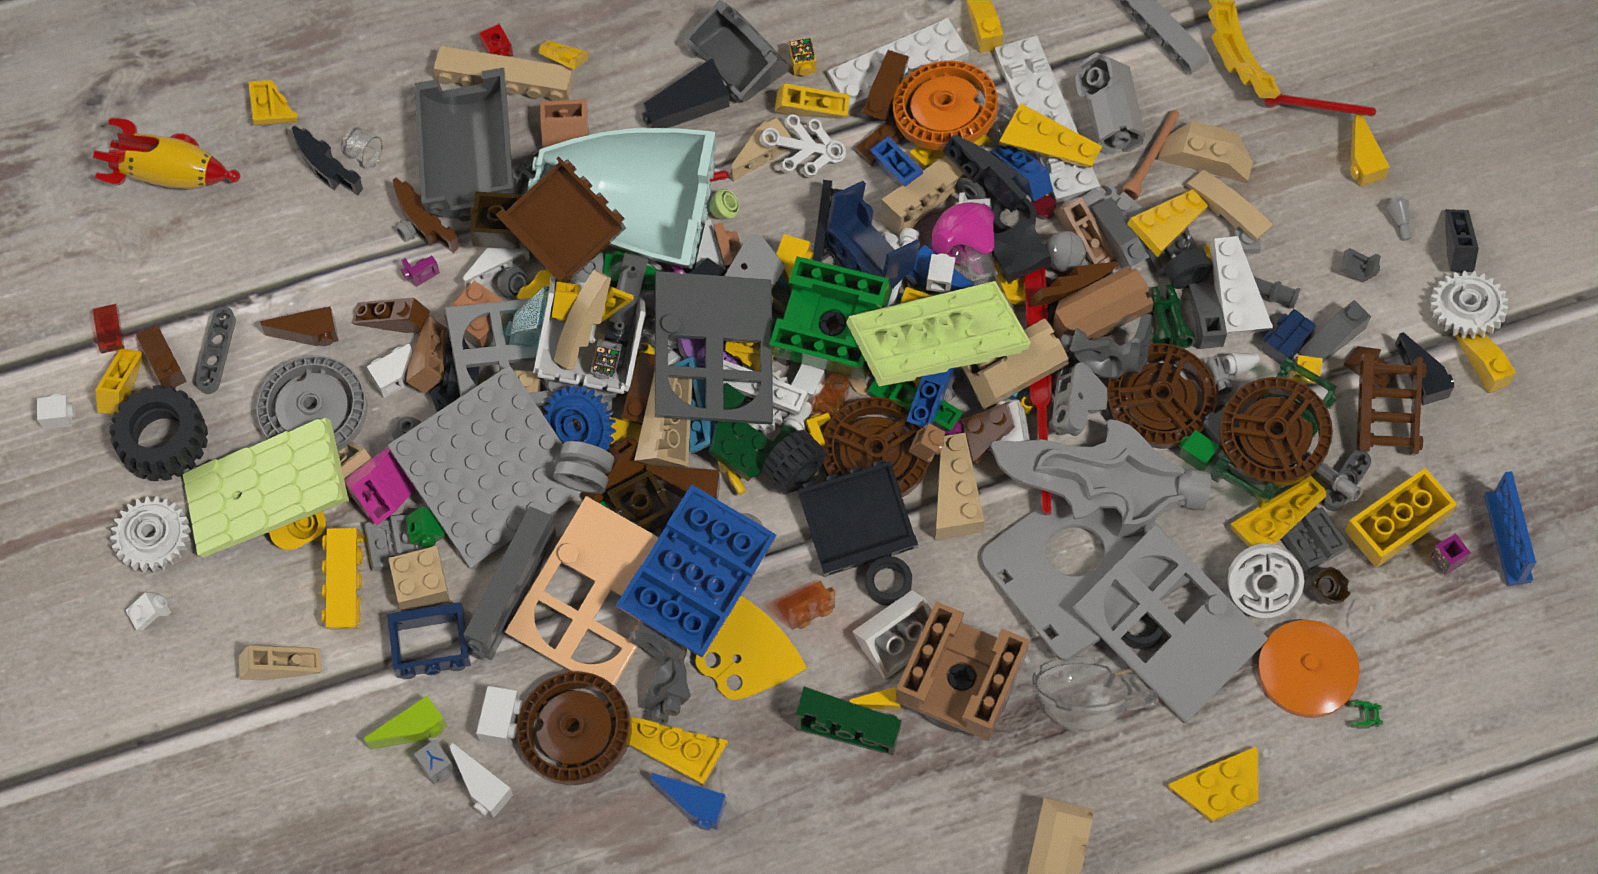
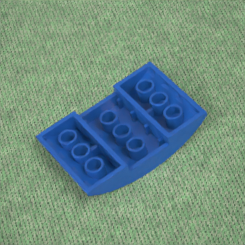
M691 485L615 607L703 658L758 569L777 534Z

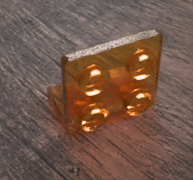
M820 580L778 602V608L791 630L796 628L802 629L812 622L811 620L818 616L825 617L835 608V590L833 587L826 589Z

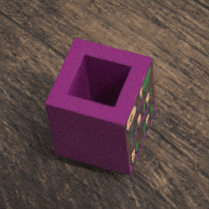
M1455 533L1437 544L1430 557L1441 572L1447 575L1465 564L1471 552Z

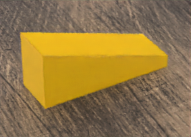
M895 687L849 699L851 703L872 710L900 711L901 707L900 704L895 702Z

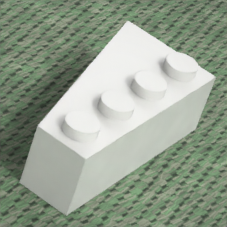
M1239 237L1214 238L1210 242L1214 284L1224 314L1227 336L1268 332L1273 326Z

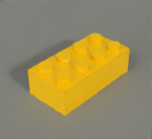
M1424 468L1349 520L1345 532L1375 568H1378L1453 514L1457 503L1432 474Z

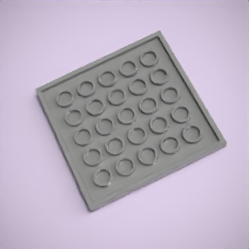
M510 365L387 445L469 568L513 539L529 506L550 514L582 492L569 488L554 479L553 474L556 465L563 461L560 458L563 444Z

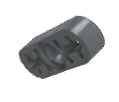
M1354 451L1339 473L1350 476L1354 484L1358 486L1371 465L1370 455L1367 452ZM1362 459L1363 464L1358 467L1357 471L1352 470L1356 461ZM1330 485L1326 490V497L1322 500V503L1329 511H1339L1349 498L1341 493L1338 500L1332 503L1330 500L1331 497H1334L1336 491Z

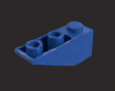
M1000 145L991 151L995 157L1016 174L1013 181L1034 202L1053 191L1048 169L1025 151L1017 150L1016 147Z

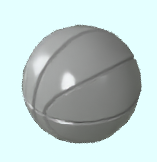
M1071 231L1055 233L1049 238L1045 246L1051 255V265L1049 266L1059 272H1071L1076 266H1080L1085 259V244L1079 235Z

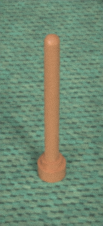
M1173 110L1170 113L1133 179L1127 181L1121 190L1122 193L1125 192L1133 200L1139 198L1142 192L1141 183L1179 117L1177 110Z

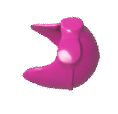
M973 202L960 203L948 208L934 225L931 243L933 247L931 250L936 254H947L950 257H955V263L968 267L981 277H988L991 272V266L986 254L991 253L994 249V212L986 204Z

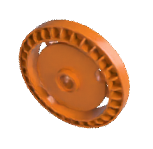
M954 60L933 62L914 70L898 86L893 100L894 118L900 132L917 146L942 151L953 135L964 138L972 143L979 140L994 124L999 108L997 90L991 78L974 65ZM976 88L985 98L984 107L974 102V99L979 96ZM911 98V111L914 117L912 120L906 113L907 105Z

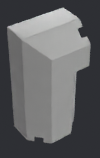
M1094 53L1082 61L1080 66L1083 68L1081 74L1077 73L1075 77L1078 95L1087 98L1096 142L1102 146L1100 151L1116 154V149H1122L1123 153L1129 152L1143 144V137H1145L1130 66L1100 53Z

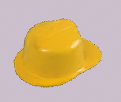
M321 511L270 531L271 540L276 546L285 550H293L305 545L323 533L326 527L324 512Z

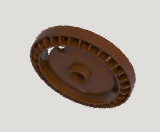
M1164 343L1150 344L1147 362L1164 361V363L1145 365L1140 374L1134 373L1130 377L1126 388H1120V385L1128 372L1122 374L1118 379L1109 378L1107 385L1108 411L1112 420H1117L1133 427L1152 448L1168 449L1179 447L1183 438L1191 436L1195 430L1202 434L1205 428L1204 426L1202 427L1203 419L1215 411L1217 403L1215 381L1206 365L1188 350ZM1182 368L1193 376L1201 390L1202 409L1198 416L1194 414L1197 405L1196 387L1192 379L1185 380L1180 375ZM1163 393L1167 398H1159L1156 394ZM1121 396H1125V401L1122 402ZM1126 409L1129 410L1130 414H1131L1138 422H1136V421L1128 414V412L1126 411ZM1189 420L1191 423L1186 426L1185 423ZM1178 428V430H1173V431H1157V430H1171V429Z
M1268 377L1246 384L1230 398L1221 417L1219 434L1220 443L1226 458L1240 474L1259 484L1285 486L1306 479L1322 465L1332 443L1333 427L1326 405L1312 389L1292 379ZM1268 394L1289 396L1288 399L1282 397L1261 399L1253 403L1244 414H1238L1246 403L1259 396ZM1294 400H1298L1302 405H1298ZM1308 409L1316 421L1319 437L1318 444L1313 453L1305 461H1302L1301 458L1308 451L1313 438L1312 423L1304 421L1301 416ZM1234 421L1240 422L1239 428L1233 427ZM1278 428L1282 433L1274 435L1270 432V429ZM1234 435L1239 436L1243 449L1254 461L1269 467H1282V469H1270L1252 462L1241 452ZM1296 462V466H1293L1291 468L1289 467V465Z
M869 397L845 405L829 420L823 433L825 445L821 446L826 450L823 468L827 477L834 474H839V477L846 475L839 467L835 458L834 445L837 442L840 444L841 462L847 472L856 467H862V469L870 468L873 462L885 459L886 462L892 461V467L896 479H898L905 473L911 462L912 453L909 450L912 443L910 439L915 438L917 431L923 427L907 422L909 412L904 407L908 409L909 407L889 398ZM894 402L901 404L902 407L894 404ZM875 414L886 415L898 420V422L896 423L895 421L884 417H867L855 422L852 425H849L851 421L859 417ZM906 426L910 431L906 432L903 427ZM842 430L845 431L843 436L839 435ZM878 447L882 451L880 453H873L870 449ZM917 457V461L911 471L901 480L897 481L902 497L917 488L924 479L930 463Z
M583 671L558 674L537 686L524 702L517 722V740L520 751L527 763L544 779L562 785L590 783L609 773L626 753L632 733L630 710L622 694L605 678ZM572 689H587L595 691L607 699L602 702L596 696L584 691L562 692ZM613 705L614 712L609 714L607 708ZM535 720L543 723L541 730L536 731L541 748L550 758L562 763V767L554 766L538 755L533 741ZM616 720L615 734L607 750L599 758L584 766V762L593 759L604 749L610 738L611 722ZM580 724L577 731L569 732L572 725ZM577 764V768H569V765Z

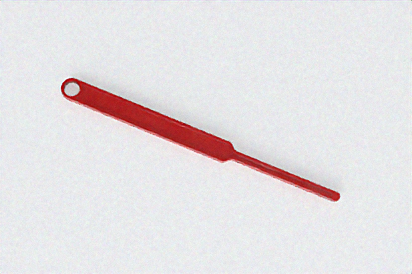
M1044 267L1024 276L1027 328L1043 319L1048 322L1047 305L1034 307L1031 300L1041 288H1046V270ZM1051 374L1030 385V401L1037 409L1039 440H1048L1046 409L1052 403ZM1041 490L1043 514L1050 515L1052 513L1051 492Z

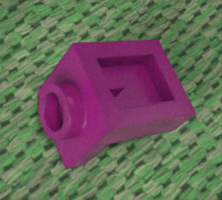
M432 255L419 260L412 267L406 258L401 259L403 265L401 272L407 281L411 280L416 287L440 273L438 264Z

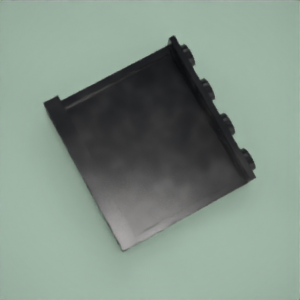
M879 460L871 464L872 467L866 469L856 467L849 470L847 475L839 477V474H834L824 478L825 482L818 484L815 481L801 485L802 489L798 490L824 577L872 563L884 556H894L918 548L917 538L914 535L892 467V461Z

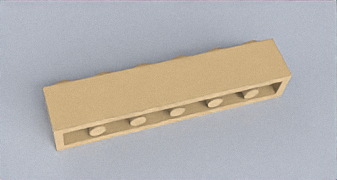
M439 47L433 69L437 81L444 84L454 83L464 87L484 84L481 71L504 67L508 94L528 95L531 98L540 97L552 101L570 99L575 78L573 69L567 66L452 47Z

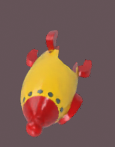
M109 118L108 125L123 130L122 133H117L119 141L112 140L110 143V148L118 150H109V153L94 150L93 158L108 162L109 168L113 170L110 174L96 172L95 178L114 186L123 184L127 176L154 185L178 189L206 187L219 183L224 179L236 183L241 177L239 171L235 169L227 171L220 161L201 149L197 141L191 136L183 133H176L170 137L137 133L136 125L128 119Z

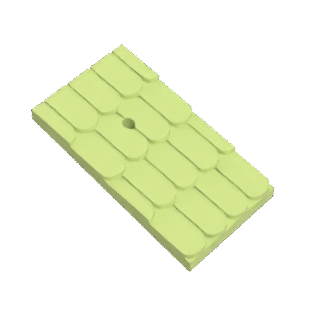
M996 281L849 316L846 322L879 386L915 380L916 377L946 372L950 368L989 362L991 358L1019 354L1023 350H1028L1031 344Z
M327 418L316 419L290 432L285 431L250 448H243L219 460L214 459L183 474L190 518L193 524L195 544L197 545V555L201 557L217 553L349 501L332 423Z

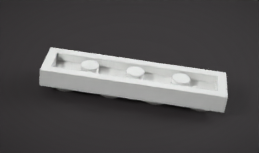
M723 360V369L752 371ZM773 378V406L799 416L808 397V391ZM723 381V385L727 382L743 395L753 399L757 396L760 389V383Z

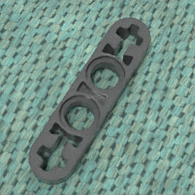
M228 307L217 308L213 313L196 377L199 390L205 394L214 393L220 386L236 324L235 315ZM225 315H228L229 319L224 320L223 326L225 329H223L220 318L222 319ZM223 335L225 340L221 344H214V337ZM218 356L220 360L216 365L211 366L207 364L210 357ZM208 372H211L210 378L212 382H209L208 385L205 386L203 382H207L209 377Z

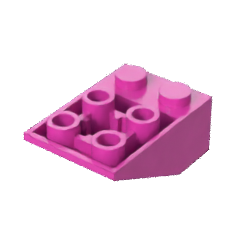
M388 447L344 479L346 489L367 519L375 525L380 524L397 511L415 490V487Z

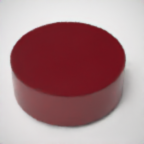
M1045 195L1033 202L1037 218L1045 220L1055 214L1053 210L1056 209V203L1052 197Z

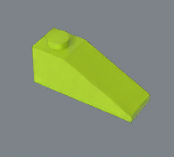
M427 695L365 736L364 740L369 749L421 742L429 738L438 737L443 733L447 725Z

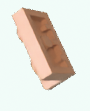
M723 223L714 225V233L725 270L727 271L741 244L738 233L736 231H725ZM742 264L741 268L746 270V266Z

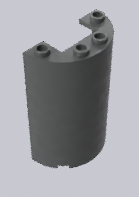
M504 67L481 71L484 84L443 91L437 79L415 83L422 205L431 214L456 218L464 222L472 220L470 218V208L474 206L476 191L514 194Z

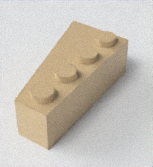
M947 155L937 159L931 166L923 170L922 175L906 187L901 185L881 199V223L899 238L903 228L913 229L959 190L957 181L960 178H967V176Z
M654 372L634 461L653 466L688 467L690 420L655 417ZM668 377L670 386L675 394L691 405L692 379Z

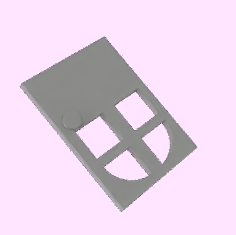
M547 297L445 307L460 397L477 387L470 378L467 368L498 364L501 371L509 366V363L533 361L536 359ZM532 311L537 342L506 345L500 314ZM489 316L495 346L463 350V336L470 324L481 317ZM557 377L554 380L545 379L547 391L529 393L537 406L549 404L548 399L554 396L555 392L566 386L571 387L574 384L559 382ZM582 382L578 383V388L583 386ZM586 387V388H587V392H588L589 390H591V389H595V388ZM603 387L602 390L595 389V397L601 394L602 399L616 397V393L607 391V387Z
M1154 525L1072 607L1185 724L1268 640L1254 623L1157 525ZM1155 556L1170 560L1177 567L1151 591L1128 568L1131 563L1141 558ZM1185 574L1209 599L1183 624L1160 598ZM1113 581L1138 604L1114 630L1108 625L1104 614L1105 596ZM1145 613L1170 637L1146 663L1121 639Z

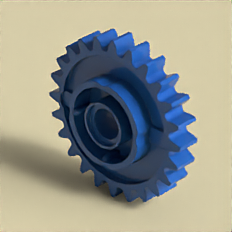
M577 384L558 390L554 393V396L548 399L549 404L544 406L548 412L543 415L562 444L567 441H577L591 444L604 450L610 448L609 443L614 441L610 435L616 432L611 425L616 420L610 419L609 416L613 411L606 409L609 404L608 402H601L602 394L595 397V389L587 392L585 385L578 388Z

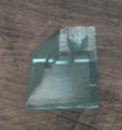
M544 286L515 312L513 322L508 321L506 335L510 336L509 345L537 350L549 286Z

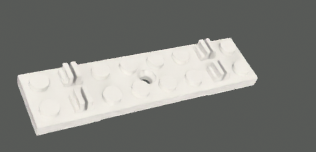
M1033 36L995 47L994 54L1016 107L1018 108L1021 103L1078 133L1038 37ZM1036 153L1039 163L1048 169L1053 187L1051 193L1055 203L1086 195L1094 189H1100L1092 167L1090 169L1063 162L1061 159L1051 156L1049 158L1040 156L1039 153Z

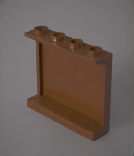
M558 156L556 158L558 163L507 211L502 208L496 216L558 282L568 283L618 237L626 227L622 222L625 218L616 209L611 211L606 206L609 203L600 192L595 194L590 189L593 185L584 176L579 178L574 173L577 169L568 159L563 161Z

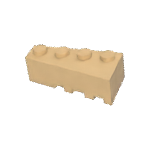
M966 433L944 436V446L940 451L935 540L982 533L985 522Z

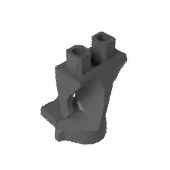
M1145 314L1141 316L1135 336L1125 345H1118L1106 336L1089 340L1086 333L1080 329H1076L1074 336L1063 334L1060 342L1069 362H1074V364L1085 363L1097 376L1118 379L1126 372L1140 374L1148 360V350L1154 328L1151 327L1152 315Z
M638 622L637 630L630 633V643L648 650L649 654L655 656L660 662V668L656 671L650 682L645 698V709L652 711V722L665 725L669 720V716H677L680 713L681 705L691 697L684 665L687 649L648 625Z

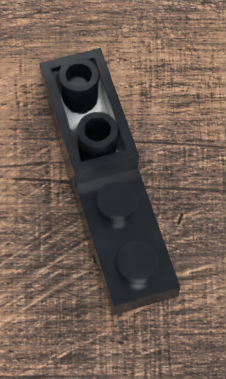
M295 125L292 127L298 149L311 171L332 190H335L340 184L358 196L363 190L360 175L354 170L349 171L345 169L337 159L333 158L331 147L324 140L318 141L305 128L301 130Z
M956 135L950 138L942 151L973 183L980 180L1011 213L1017 210L1027 195L1013 182L1016 174L997 157L975 143Z

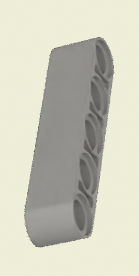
M1119 0L1125 12L1186 74H1193L1209 62L1206 51L1156 0Z

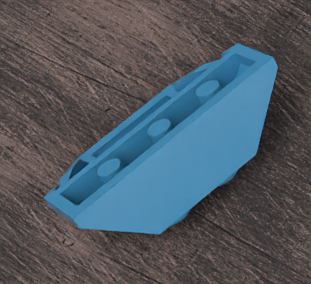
M692 356L672 365L701 368ZM692 379V406L705 409V380ZM690 420V452L695 453L710 446L715 421Z

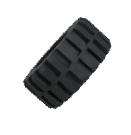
M154 385L153 389L148 390L147 387L140 389V393L136 395L134 393L127 396L128 401H122L119 404V412H114L111 419L114 424L110 425L109 433L112 436L110 440L126 469L131 473H135L137 477L146 479L148 476L150 481H159V478H163L164 481L172 480L171 476H182L184 470L187 468L191 470L196 466V459L200 460L204 454L202 448H206L208 443L206 437L208 429L196 402L189 398L184 391H176L175 387L166 386L163 389L161 385ZM173 419L180 422L177 435L168 444L158 448H146L138 444L140 434L153 421Z

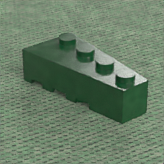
M805 686L803 687L795 714L796 730L892 756L894 755L902 722L893 714H883Z

